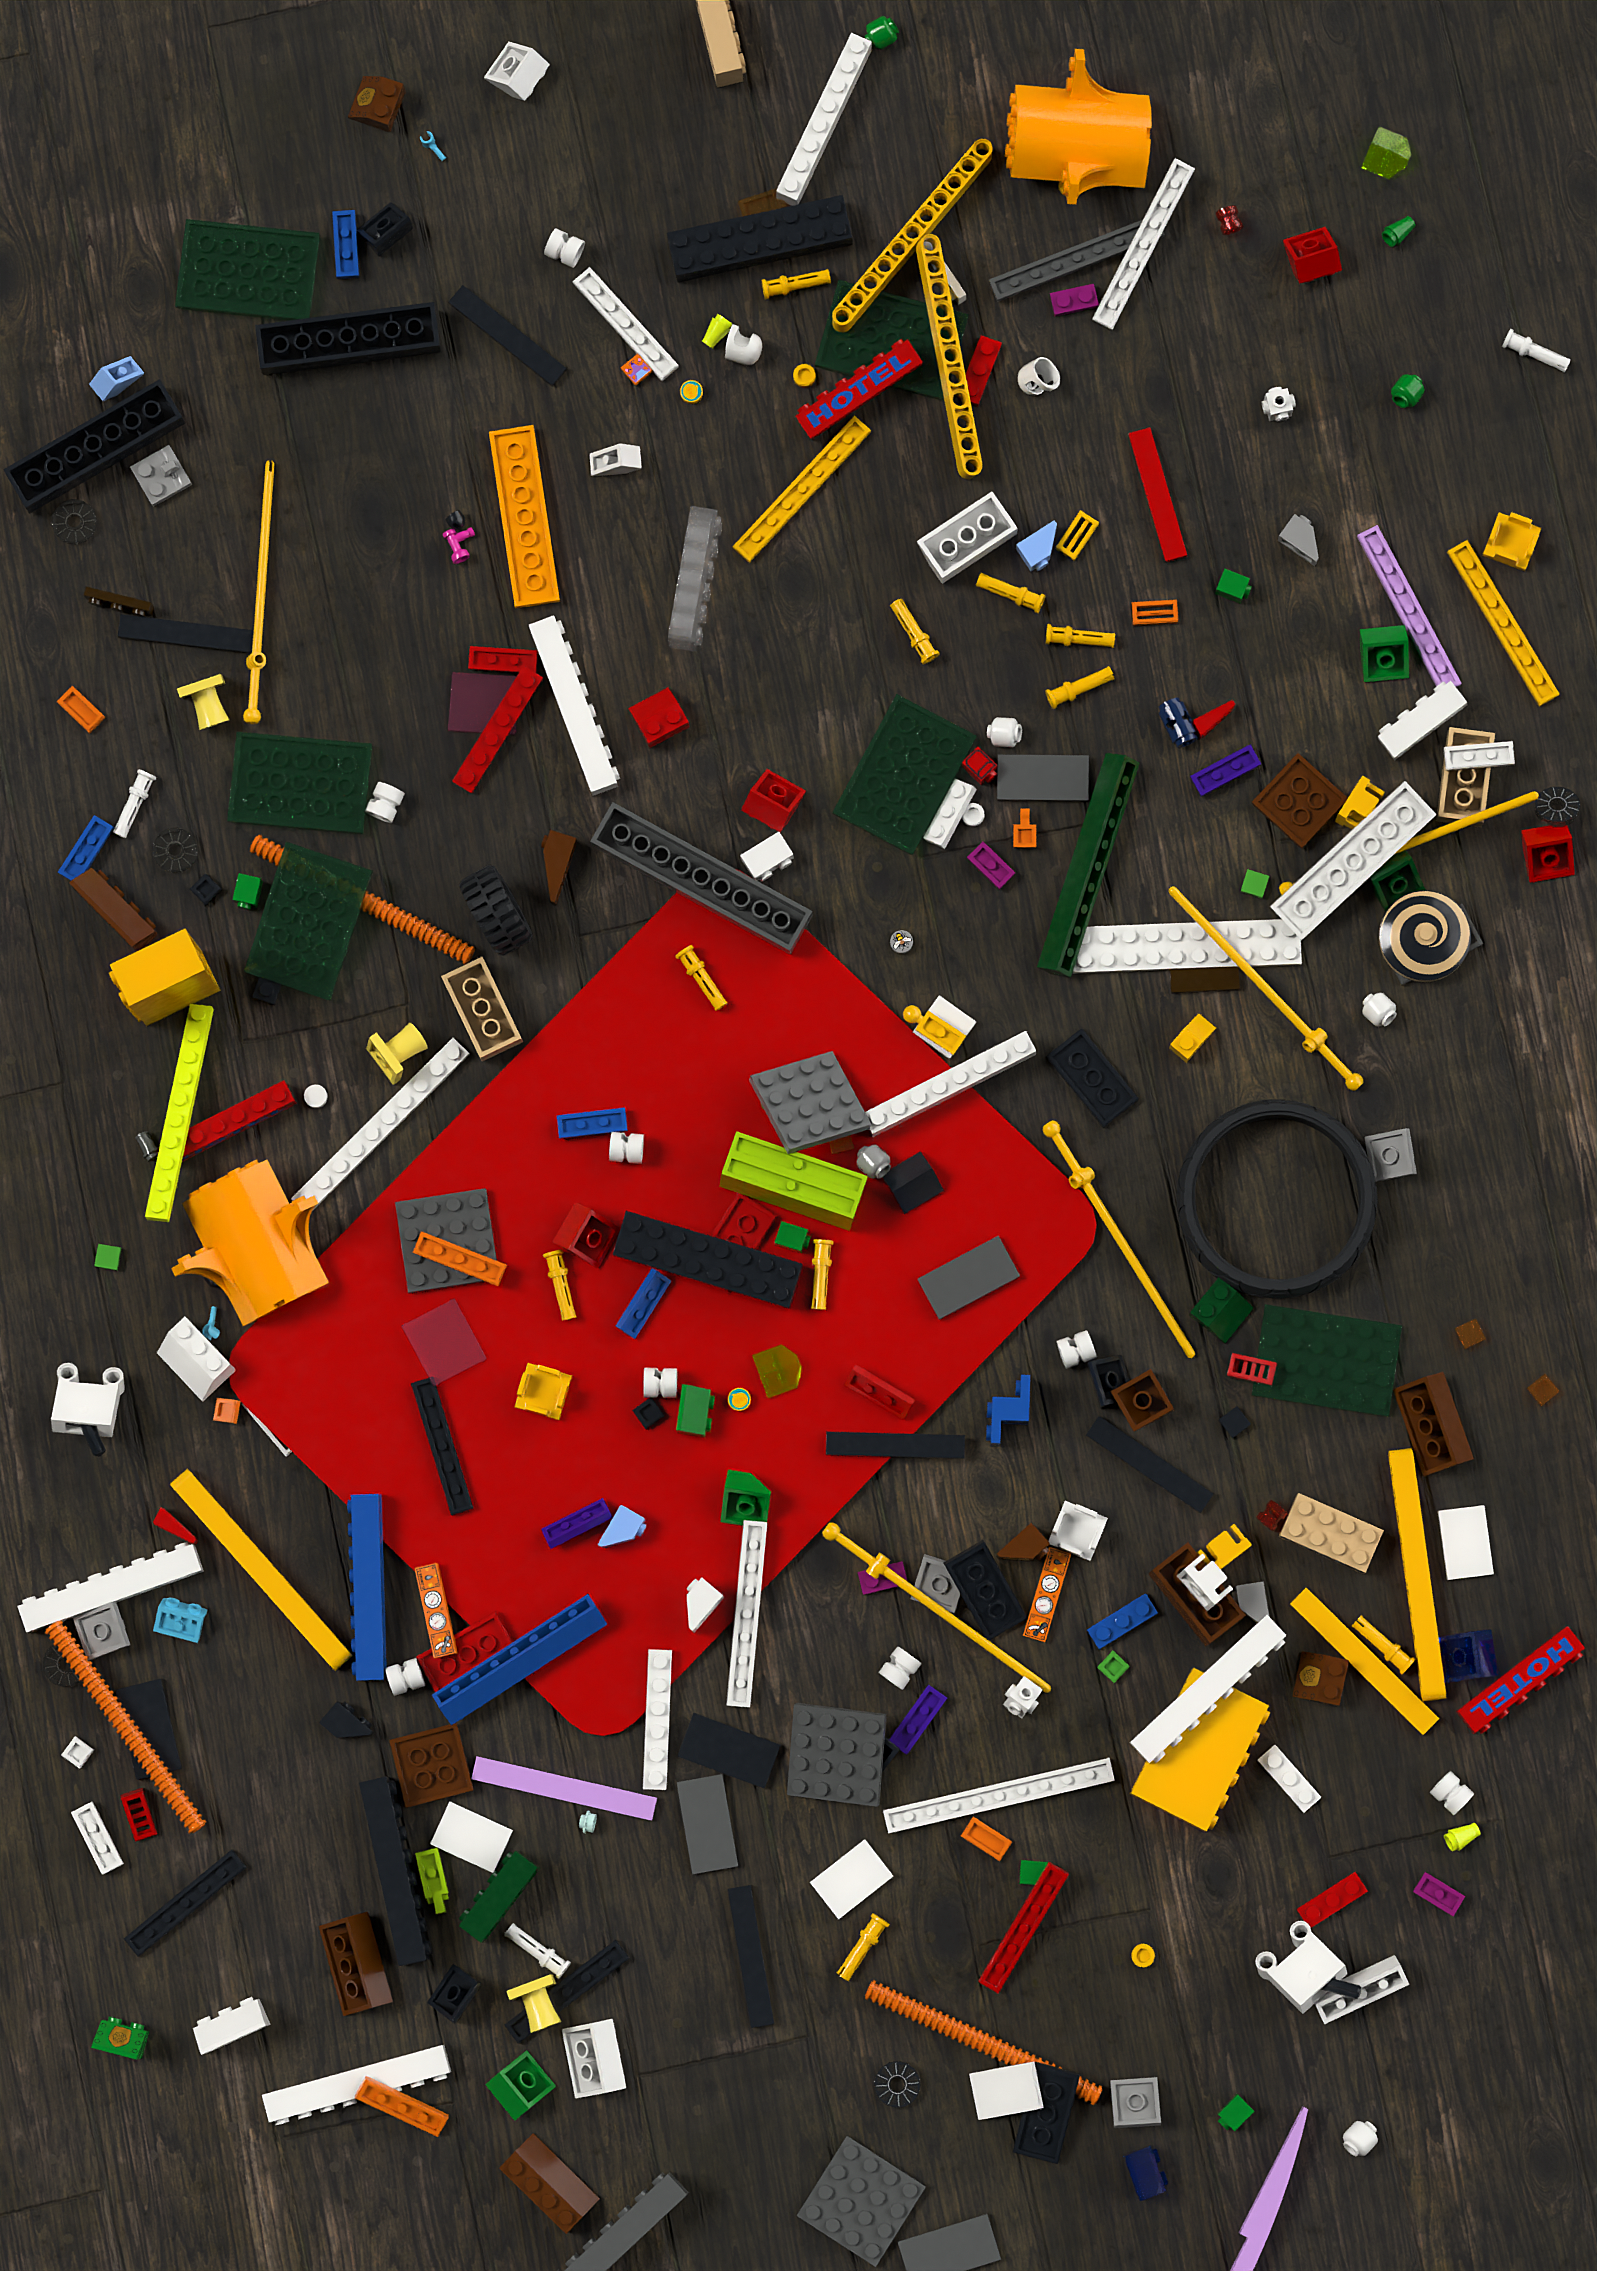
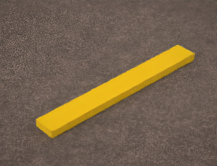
M854 416L733 545V549L750 563L871 433V430Z
M1468 540L1448 550L1447 553L1538 706L1540 707L1560 695Z
M1307 1588L1290 1603L1422 1735L1439 1720Z

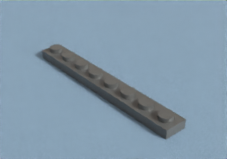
M1143 220L989 279V284L996 301H1002L1127 252ZM1162 232L1159 239L1164 237V232Z

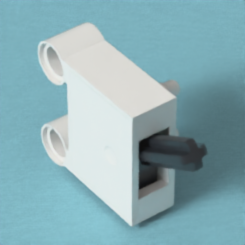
M64 1363L57 1370L58 1386L51 1417L52 1431L84 1435L93 1456L100 1457L106 1452L100 1436H113L119 1398L125 1390L123 1372L115 1367L106 1369L103 1373L104 1385L79 1383L77 1367L71 1363Z
M1297 1921L1292 1924L1290 1935L1297 1949L1279 1965L1277 1964L1276 1957L1271 1952H1262L1256 1957L1259 1975L1263 1979L1269 1980L1302 2014L1327 1992L1354 1999L1360 1997L1361 1986L1341 1981L1347 1975L1346 1966L1311 1932L1309 1924L1305 1921ZM1300 1932L1307 1933V1935L1303 1938L1296 1937V1935ZM1269 1962L1273 1964L1268 1969L1262 1968L1263 1964Z

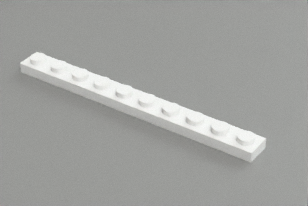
M452 1038L291 1199L295 1200L301 1196H305L307 1199L315 1195L320 1204L470 1055L469 1052Z
M1110 1758L887 1809L883 1810L888 1833L1103 1784L1115 1781Z

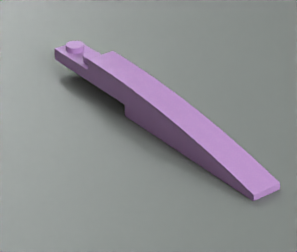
M1303 2106L1239 2231L1240 2234L1247 2238L1230 2271H1253L1265 2245L1284 2196L1299 2148L1308 2109Z

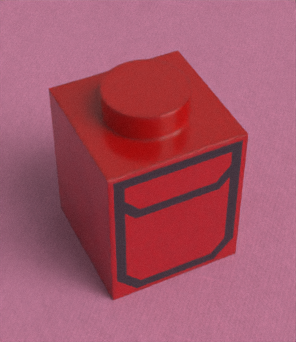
M979 747L962 762V767L980 785L985 781L989 783L997 775L995 772L997 764Z

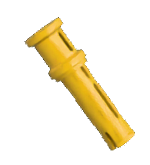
M826 269L789 278L782 275L778 279L769 281L762 279L761 283L766 300L769 299V296L779 294L786 296L789 294V291L831 284L829 270Z
M983 573L979 575L976 583L977 587L1015 601L1017 606H1026L1033 609L1037 614L1045 599L1044 594L1038 595L1028 591L1026 587L1018 588Z
M903 599L894 601L890 607L909 635L911 647L915 648L922 658L921 663L927 664L937 658L940 653L931 645L929 635L922 632Z
M1047 624L1045 644L1049 645L1051 642L1062 643L1068 646L1074 643L1114 648L1115 633L1072 630L1070 626L1062 628L1052 627L1051 624Z
M1108 666L1072 683L1064 682L1058 688L1045 690L1047 699L1051 707L1055 709L1057 705L1065 701H1073L1076 695L1114 680L1113 672Z
M690 945L676 954L675 957L681 960L687 969L686 973L694 977L715 1008V1011H718L728 1002L705 971V963L699 960L693 951L694 947Z
M814 1239L815 1254L812 1263L815 1266L811 1309L826 1310L828 1269L832 1264L830 1252L833 1241Z
M562 1249L545 1253L543 1257L547 1259L550 1271L548 1277L553 1280L562 1321L576 1318L567 1283L566 1275H568V1269L564 1266Z
M1362 1615L1352 1625L1353 1628L1385 1655L1384 1658L1387 1662L1390 1661L1399 1668V1673L1402 1675L1416 1660L1414 1657L1410 1658L1400 1649L1401 1646L1395 1643L1394 1645Z
M872 1913V1919L866 1928L860 1931L861 1937L837 1971V1974L847 1981L850 1980L871 1946L879 1942L878 1937L884 1928L890 1925L874 1913Z

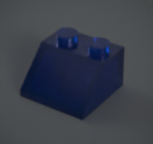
M1491 1629L1438 1637L1445 1683L1498 1676Z
M1148 2145L1123 2154L1140 2201L1166 2191L1164 2186L1168 2185V2181L1164 2171L1159 2172L1157 2163L1161 2161L1157 2149L1152 2150L1151 2146Z

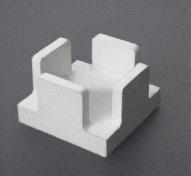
M1065 1501L1049 1538V1545L1091 1561L1108 1518L1078 1504L1075 1505Z
M1202 1553L1180 1572L1177 1577L1208 1611L1233 1588L1229 1586L1219 1595L1215 1592V1589L1227 1579V1576L1213 1561L1201 1571H1197L1195 1566L1205 1558Z

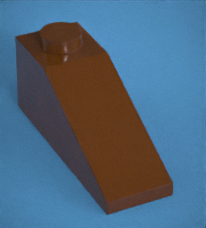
M550 830L549 835H544L541 848H544L543 853L550 901L552 905L556 906L577 845V839Z

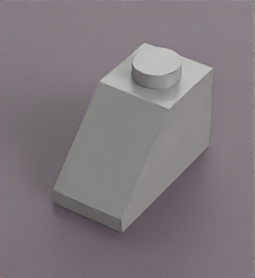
M1294 514L1280 533L1278 541L1315 566L1319 557L1314 528L1310 525L1311 521L1302 515L1298 517Z
M1263 1582L1235 1586V1591L1231 1592L1232 1598L1246 1616L1256 1623H1259L1266 1615L1269 1616Z

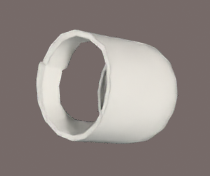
M732 324L726 342L725 359L743 365L754 364L761 355V338L754 333L751 338L744 337L739 332V326Z
M1040 357L1020 369L1018 384L1023 392L1035 396L1041 394L1044 390L1052 391L1056 389L1060 384V375L1049 359ZM1037 374L1042 375L1044 382L1041 381ZM1051 381L1054 382L1053 385H1047Z

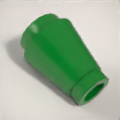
M1407 216L1385 227L1382 232V238L1385 243L1390 247L1398 246L1416 226L1414 220Z

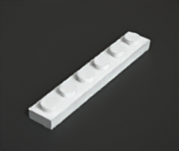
M648 1649L643 1789L666 1790L672 1650Z

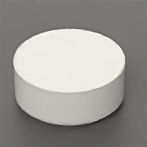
M970 803L962 816L963 822L970 827L980 825L984 820L983 808L979 804Z
M311 1085L305 1090L304 1099L310 1107L320 1108L327 1102L328 1095L322 1086Z

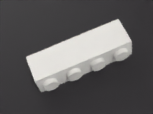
M1451 681L1447 684L1445 682L1440 683L1433 689L1435 691L1433 695L1429 698L1426 695L1415 703L1417 705L1416 708L1412 711L1405 710L1397 717L1399 720L1395 724L1391 725L1388 723L1379 730L1378 740L1394 760L1467 706V701Z
M1393 1955L1341 1980L1361 1986V1994L1358 1999L1327 1992L1315 2003V2006L1322 2021L1326 2024L1409 1985L1400 1963L1396 1956Z

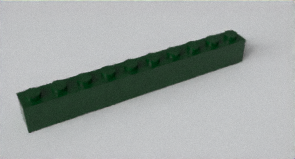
M1105 754L1037 965L1038 968L1052 975L1072 976L1140 764L1126 755Z

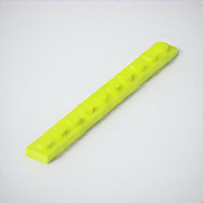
M190 1004L145 1213L147 1220L169 1222L214 1011L212 1006Z

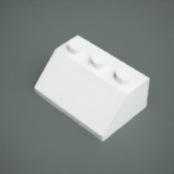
M186 1317L167 1333L157 1352L202 1401L236 1371L227 1359Z
M250 1997L239 2002L241 2007L232 2010L230 2006L219 2011V2017L211 2020L210 2016L197 2021L198 2026L193 2028L201 2055L271 2025L260 1999L253 2000Z
M613 2019L562 2029L575 2098L626 2088Z

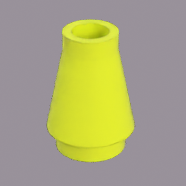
M719 314L715 318L712 317L702 342L713 349L730 332L729 328L732 323Z
M1472 1823L1448 1830V1833L1444 1835V1839L1451 1851H1460L1473 1839L1480 1836L1481 1833L1478 1826Z

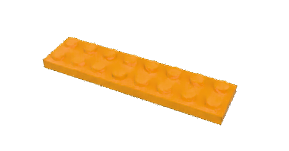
M534 425L490 431L489 437L515 609L560 602Z

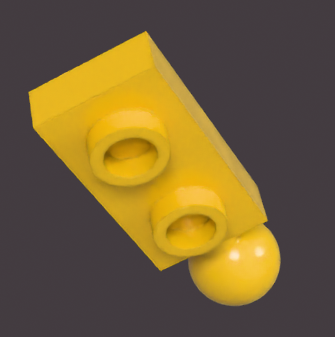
M914 1005L907 1006L903 1011V1017L906 1022L919 1024L915 1031L953 1056L966 1038V1035L930 1011H927L925 1016H922L920 1009Z

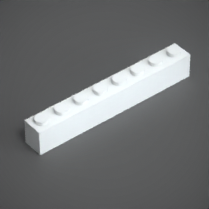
M853 33L850 34L776 190V198L791 206L799 204L872 51L871 41Z
M553 615L529 624L531 634L592 796L618 787L616 781L620 779L616 766L611 768L608 759H611L612 755L608 745L603 747L601 738L604 737L600 724L595 725L593 717H596L593 705H588L585 697L589 694L585 684H580L577 678L581 673L577 662H571L569 655L573 654L569 641L564 642L561 634H564L565 631L561 620L556 622Z
M1024 1031L866 1111L865 1113L871 1123L869 1131L872 1137L1036 1055V1049L1027 1032Z
M188 1542L181 1543L175 1546L176 1550L167 1553L166 1550L154 1553V1558L145 1561L144 1557L131 1562L132 1566L123 1568V1565L109 1569L110 1573L102 1576L101 1573H97L87 1577V1582L80 1584L79 1581L67 1584V1589L59 1592L56 1588L44 1592L45 1597L36 1599L33 1596L22 1600L23 1604L19 1605L18 1609L26 1632L38 1631L49 1627L56 1621H66L110 1602L116 1601L117 1603L204 1572L195 1545H189Z
M1266 1615L1138 1734L1130 1744L1148 1763L1152 1760L1157 1763L1166 1755L1163 1750L1169 1744L1174 1747L1183 1739L1180 1734L1184 1730L1188 1729L1191 1731L1200 1723L1197 1719L1203 1713L1208 1715L1217 1707L1214 1702L1220 1697L1226 1699L1234 1691L1232 1686L1237 1681L1242 1684L1251 1675L1249 1670L1254 1665L1259 1668L1268 1659L1266 1654L1271 1649L1276 1652L1285 1643L1283 1638L1286 1634Z
M441 2045L262 2095L268 2121H275V2124L279 2125L289 2122L288 2117L297 2115L298 2119L311 2116L312 2110L320 2108L322 2113L333 2110L334 2104L342 2102L343 2107L357 2103L355 2094L365 2076L397 2091H402V2085L410 2084L411 2088L423 2085L424 2079L433 2077V2081L447 2078L446 2073L451 2072L445 2046Z

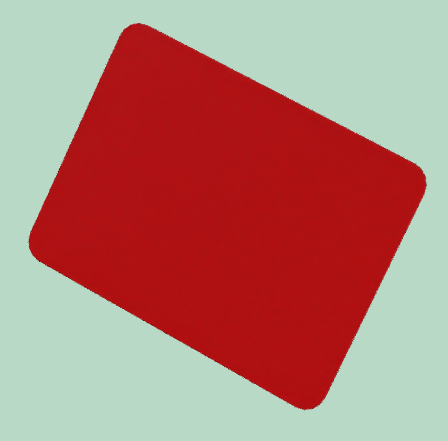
M675 893L317 1259L329 1283L260 1317L241 1336L231 1351L229 1363L236 1369L229 1376L230 1385L239 1400L346 1505L347 1501L351 1500V1495L382 1494L383 1541L414 1571L417 1567L438 1563L447 1604L470 1626L497 1611L512 1640L516 1641L589 1594L607 1622V1625L524 1679L569 1723L585 1733L600 1736L622 1732L646 1712L648 1649L672 1650V1685L734 1620L743 1525L721 1522L724 1487L728 1470L751 1473L771 1491L761 1584L762 1591L891 1458L826 1455V1431L914 1434L1085 1257L1094 1242L1097 1226L1093 1207L1085 1195L1078 1188L1074 1189L1070 1185L1069 1179L971 1087L872 1137L869 1130H865L797 1151L798 1153L863 1175L865 1174L857 1167V1153L864 1146H879L890 1157V1169L921 1152L934 1170L944 1191L906 1214L903 1213L883 1178L871 1179L867 1177L850 1231L746 1196L778 1216L757 1250L803 1264L790 1309L732 1291L726 1293L718 1287L653 1268L670 1279L671 1283L635 1339L616 1327L617 1322L652 1267L614 1256L613 1252L618 1235L599 1268L592 1266L553 1243L555 1236L575 1202L593 1210L619 1228H621L625 1212L629 1211L711 1236L738 1194L737 1192L719 1187L721 1174L736 1131L784 1147L749 1081L751 1075L833 1051L862 1108L866 1112L951 1069L936 1052L806 929L790 955L678 893ZM690 945L694 947L693 951L699 960L705 963V971L728 1002L718 1011H715V1008L694 977L686 973L687 969L681 960L675 957L676 954ZM625 1108L628 1131L620 1133H625L627 1137L631 1133L644 1134L642 1164L628 1163L627 1159H624L623 1162L609 1161L611 1133L559 1139L557 1115ZM486 1188L496 1258L498 1262L507 1265L499 1287L487 1282H479L408 1293L395 1202ZM781 1221L808 1229L807 1235L811 1236L808 1248H803L802 1253L775 1245ZM999 1236L1020 1277L939 1320L917 1279ZM814 1239L833 1241L830 1252L832 1264L828 1269L826 1310L811 1309L815 1266L812 1263L815 1254ZM562 1249L564 1266L568 1269V1275H566L576 1314V1318L562 1321L553 1280L548 1277L550 1271L547 1259L543 1257L545 1253ZM528 1363L542 1365L572 1375L560 1420L515 1408L518 1388ZM855 1365H858L915 1400L904 1420L844 1385ZM644 1368H658L659 1371H662L664 1368H677V1397L663 1398L659 1394L657 1398H652L664 1414V1417L645 1429L632 1411L649 1399L644 1398ZM429 1377H434L474 1508L455 1515L450 1513L411 1383ZM682 1384L710 1389L711 1395L715 1396L714 1408L709 1409L708 1418H712L711 1431L706 1432L705 1437L678 1434L676 1431ZM735 1388H744L751 1396L750 1406L744 1411H735L729 1406L728 1395ZM601 1498L604 1499L612 1517H614L620 1505H623L646 1519L644 1524L647 1527L641 1537L636 1536L634 1540L606 1548H601L598 1546V1543L613 1518L550 1549L541 1530ZM695 1578L698 1581L703 1578L720 1592L724 1599L694 1633L689 1628L687 1594L689 1591L687 1587Z

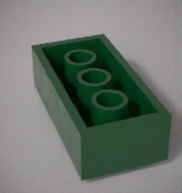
M519 1851L509 1852L501 1862L504 1865L500 1872L496 1870L487 1881L490 1884L486 1890L481 1889L473 1899L476 1902L472 1909L466 1908L459 1918L462 1921L459 1927L480 1943L486 1941L540 1869L539 1866Z

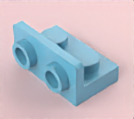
M163 1598L158 1606L153 1631L198 1643L207 1609L202 1608L198 1604L182 1603L175 1598Z

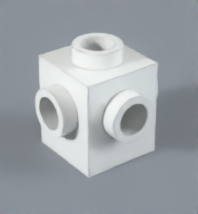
M1275 387L1268 390L1269 393L1265 394L1264 401H1262V408L1264 414H1268L1269 421H1284L1292 416L1293 408L1296 407L1293 394L1289 395L1288 388ZM1283 400V404L1278 405L1276 403L1277 401Z
M1024 1676L1017 1686L1012 1684L1005 1693L1008 1698L1003 1705L1012 1714L1023 1718L1026 1712L1031 1714L1039 1704L1036 1699L1042 1692V1689Z

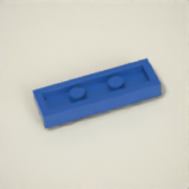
M355 210L332 211L337 279L360 278Z
M94 815L58 873L71 881L87 871L114 830V827Z
M625 1108L557 1115L559 1139L628 1131Z
M652 1268L617 1322L616 1327L635 1339L668 1288L671 1280Z
M1145 1593L1087 1629V1632L1097 1648L1101 1649L1158 1612Z

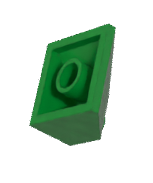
M728 1470L724 1487L721 1522L743 1525V1520L767 1522L771 1491L751 1473Z

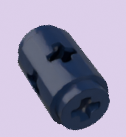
M1173 698L1158 707L1160 718L1172 743L1176 744L1177 748L1186 747L1198 739L1196 735L1198 732L1184 702L1180 701L1179 698Z

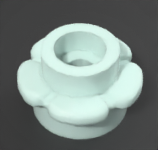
M587 1811L586 1815H581L579 1828H583L584 1834L586 1832H594L597 1815L591 1814L590 1811Z

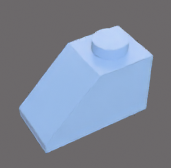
M129 356L102 367L89 385L101 400L105 401L120 394L139 379L144 372L132 357Z
M1055 520L1016 544L1017 552L1030 571L1034 569L1039 571L1049 564L1048 560H1050L1057 527Z
M620 1505L600 1539L598 1546L606 1548L634 1540L636 1536L641 1537L647 1527L644 1524L646 1519Z

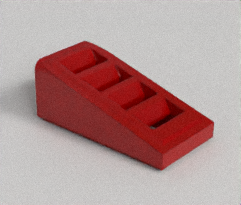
M1231 700L1193 720V724L1198 732L1197 736L1200 740L1233 711L1235 707L1234 701Z
M1232 1353L1227 1376L1272 1386L1277 1363ZM1240 1361L1244 1362L1241 1373H1237ZM1248 1363H1252L1250 1375H1246ZM1257 1364L1261 1365L1258 1377H1255L1254 1374ZM1265 1366H1269L1267 1379L1263 1378Z
M162 1507L159 1509L153 1521L154 1525L193 1545L197 1544V1538L166 1509Z
M143 1788L122 1794L121 1801L134 1840L138 1841L157 1835ZM139 1797L141 1799V1801L128 1804V1801ZM142 1806L144 1808V1810L133 1814L131 1813V1810ZM142 1816L147 1817V1819L134 1823V1819ZM149 1824V1829L137 1832L136 1828Z

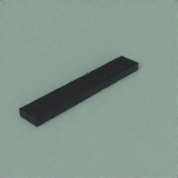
M464 285L450 299L449 304L552 387L566 372V367Z
M121 614L118 638L251 654L254 630Z
M434 1377L411 1383L450 1513L455 1515L474 1509Z
M1098 1416L1086 1434L1087 1437L1199 1513L1203 1511L1213 1496L1212 1492L1100 1416Z
M826 1431V1455L964 1459L965 1435Z
M231 1849L127 1935L124 1940L139 1957L247 1868L246 1865Z
M751 1885L728 1889L751 2028L774 2024Z
M614 1940L547 1992L557 2014L630 1959L617 1940ZM526 2009L504 2025L518 2044L532 2034Z

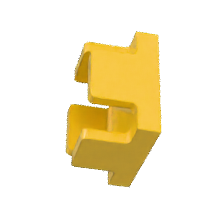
M1499 512L1482 556L1525 571L1541 528L1532 525V520L1512 512L1510 516Z
M1362 775L1339 811L1335 822L1341 826L1345 825L1353 829L1376 808L1379 799H1382L1385 792L1371 784L1370 780Z
M528 1363L518 1388L515 1408L560 1420L572 1375L542 1365Z
M1235 1524L1229 1528L1240 1543H1235L1228 1532L1223 1531L1206 1545V1549L1215 1559V1564L1220 1569L1252 1545ZM1200 1549L1197 1554L1200 1556L1203 1553L1205 1556L1203 1561L1208 1565L1211 1561Z

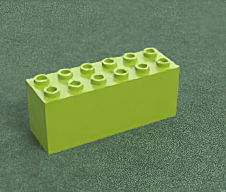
M736 1131L721 1174L719 1187L850 1231L868 1176L798 1152L787 1154L784 1147Z

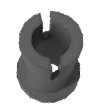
M144 1131L138 1134L135 1139L144 1153V1159H147L148 1162L157 1159L159 1148H156L149 1132Z

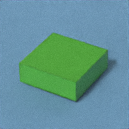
M1247 869L1240 892L1262 899L1269 876Z
M98 1244L94 1267L118 1271L122 1248Z
M1112 1651L1097 1668L1115 1683L1130 1666Z

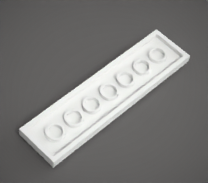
M1404 781L1270 907L1302 940L1435 817V812Z

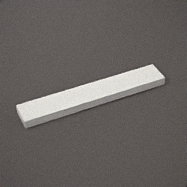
M590 267L573 281L578 290L635 353L640 355L661 381L679 367Z

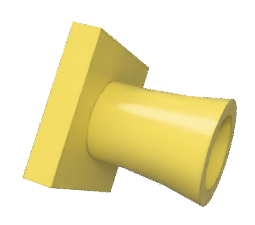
M221 674L177 688L180 698L192 697L198 718L199 730L229 721L215 687L225 684Z
M408 1023L386 1043L383 1042L376 1032L369 1037L366 1049L394 1085L402 1077L403 1067L400 1063L428 1049L417 1028L413 1024Z
M550 1974L507 1991L509 2000H516L522 1997L531 2033L561 2022L546 1991V1988L557 1984L554 1975Z

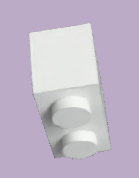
M777 832L741 854L740 857L752 878L756 881L760 879L762 882L773 875L772 871L780 868L782 870L789 866L794 855L780 832Z

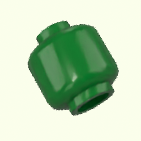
M880 16L867 24L866 31L868 34L864 36L865 39L872 42V46L875 45L878 49L882 50L897 40L899 30L891 17L887 19L885 16Z
M1404 374L1391 389L1392 400L1401 408L1414 407L1423 396L1425 388L1422 380L1417 375Z

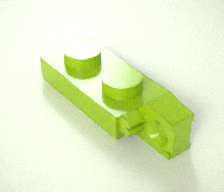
M439 1848L415 1853L425 1899H427L428 1904L434 1903L437 1915L446 1913L444 1900L449 1899V1892Z

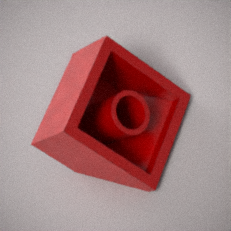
M1326 227L1283 240L1292 271L1299 284L1311 282L1322 276H1330L1342 270L1338 247Z
M668 687L628 708L649 748L690 727L683 710Z
M766 769L750 790L741 811L763 822L771 829L781 832L794 814L806 790Z
M1566 822L1521 830L1523 853L1530 883L1575 875L1572 836Z
M575 1202L555 1236L553 1243L592 1266L599 1268L621 1228L593 1210Z

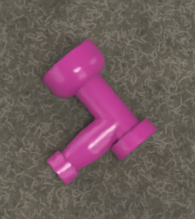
M472 527L456 533L455 529H450L443 533L444 539L448 540L452 548L453 554L451 559L454 564L462 563L470 557L468 551L462 549L459 542L468 537L475 536Z

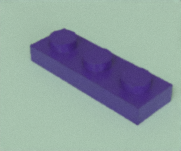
M1250 744L1191 775L1190 779L1200 797L1261 766V762Z
M601 1498L541 1530L550 1549L613 1517L604 1499Z
M928 1685L889 1740L907 1755L947 1700V1697Z

